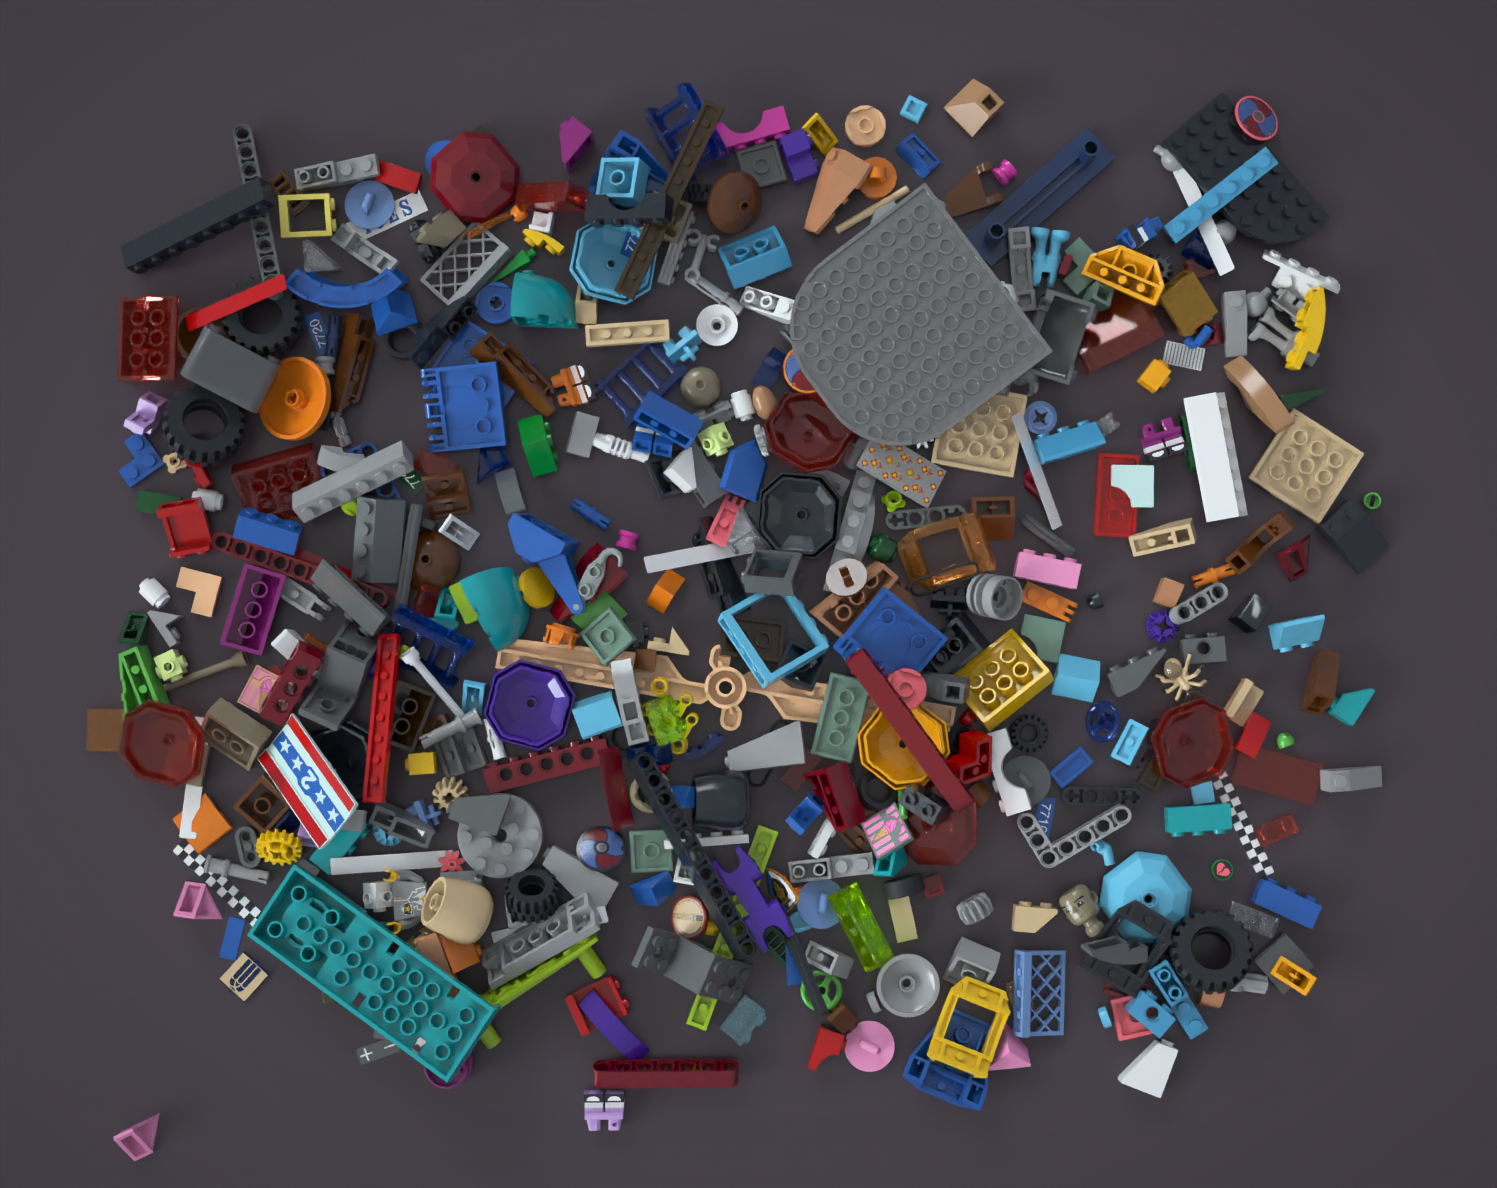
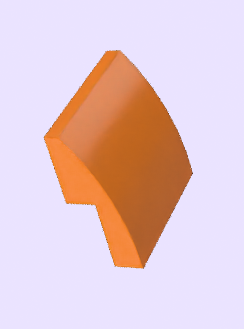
M206 793L201 796L200 808L192 820L191 832L196 833V838H186L198 854L204 852L233 829L225 815L218 810L211 797ZM182 812L172 819L179 830Z

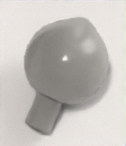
M1160 145L1155 147L1153 152L1161 156V163L1166 170L1175 172L1183 168L1167 149Z
M1221 220L1215 224L1217 227L1216 231L1220 234L1224 245L1231 243L1236 236V227L1228 220Z
M1265 287L1261 292H1251L1246 295L1248 316L1258 317L1266 311L1268 304L1266 298L1271 294L1269 288Z

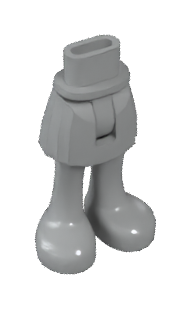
M1267 306L1266 311L1258 318L1260 322L1256 323L1248 332L1247 339L1250 341H1255L1259 338L1265 339L1280 350V354L1286 358L1289 351L1293 350L1296 343L1294 339L1299 330L1293 332L1284 326L1275 317L1274 309ZM1263 324L1268 325L1276 331H1278L1281 335H1283L1286 338V340H1283L1274 333H1272ZM1316 352L1314 355H1306L1303 363L1312 367L1320 353Z

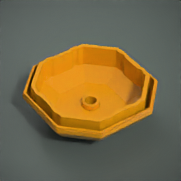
M922 704L916 709L911 710L943 756L947 758L950 754L946 722ZM877 708L857 734L861 765L894 790L906 789L907 785L915 783L925 786L930 780L929 776L908 747L901 748L899 746V741L902 739L881 710Z

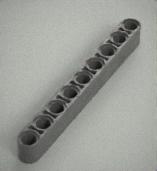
M245 124L238 125L233 130V137L242 182L245 184L257 177L262 179L252 130ZM248 154L251 155V156L248 157V158H245V157H244L245 155H248ZM249 173H255L253 176H247ZM269 211L259 214L250 220L262 283L281 275ZM262 228L267 229L265 232H258ZM270 247L268 251H262L263 248ZM274 266L272 270H266L267 267ZM285 290L268 298L272 300L281 299Z

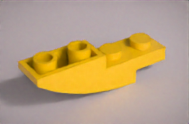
M1321 286L1313 287L1307 291L1304 297V306L1296 315L1297 321L1295 326L1302 330L1297 333L1294 339L1296 343L1293 350H1290L1286 356L1287 363L1285 368L1291 371L1300 370L1306 355L1316 354L1320 345L1326 314L1324 288Z

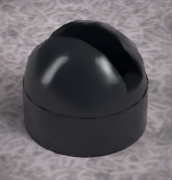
M1097 591L1088 596L1087 604H1089V608L1096 610L1104 607Z

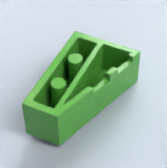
M148 645L136 646L118 654L120 681L122 680L123 694H121V701L123 700L124 703L123 720L134 719L170 704L162 681L156 673V666Z

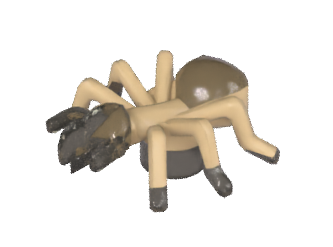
M1191 652L1188 653L1185 665H1182L1175 658H1170L1166 661L1164 673L1170 679H1165L1161 674H1154L1156 678L1161 679L1162 683L1174 684L1169 689H1162L1163 693H1171L1180 686L1174 702H1178L1182 691L1186 690L1184 702L1188 707L1191 704L1187 699L1191 703H1197L1195 697L1201 700V696L1206 697L1201 690L1192 688L1191 685L1201 687L1205 683L1211 682L1210 678L1203 679L1201 682L1189 681L1197 677L1205 668V665L1202 664L1196 672L1190 675L1188 667L1192 656Z

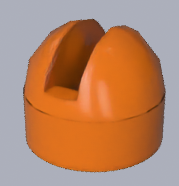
M517 203L511 209L510 217L514 216V221L521 222L528 217V212L521 204Z

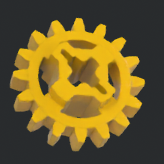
M275 829L274 832L267 830L266 834L261 833L260 838H257L256 852L259 853V858L265 857L264 862L270 861L272 865L280 863L283 866L285 862L291 865L292 861L297 862L298 857H301L303 843L299 842V837H293L294 833L288 834L286 830L279 832L278 829Z

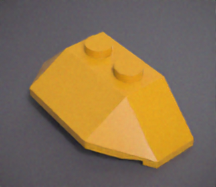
M1122 245L1090 254L1081 273L1118 292L1153 306L1157 305L1165 288L1158 261Z

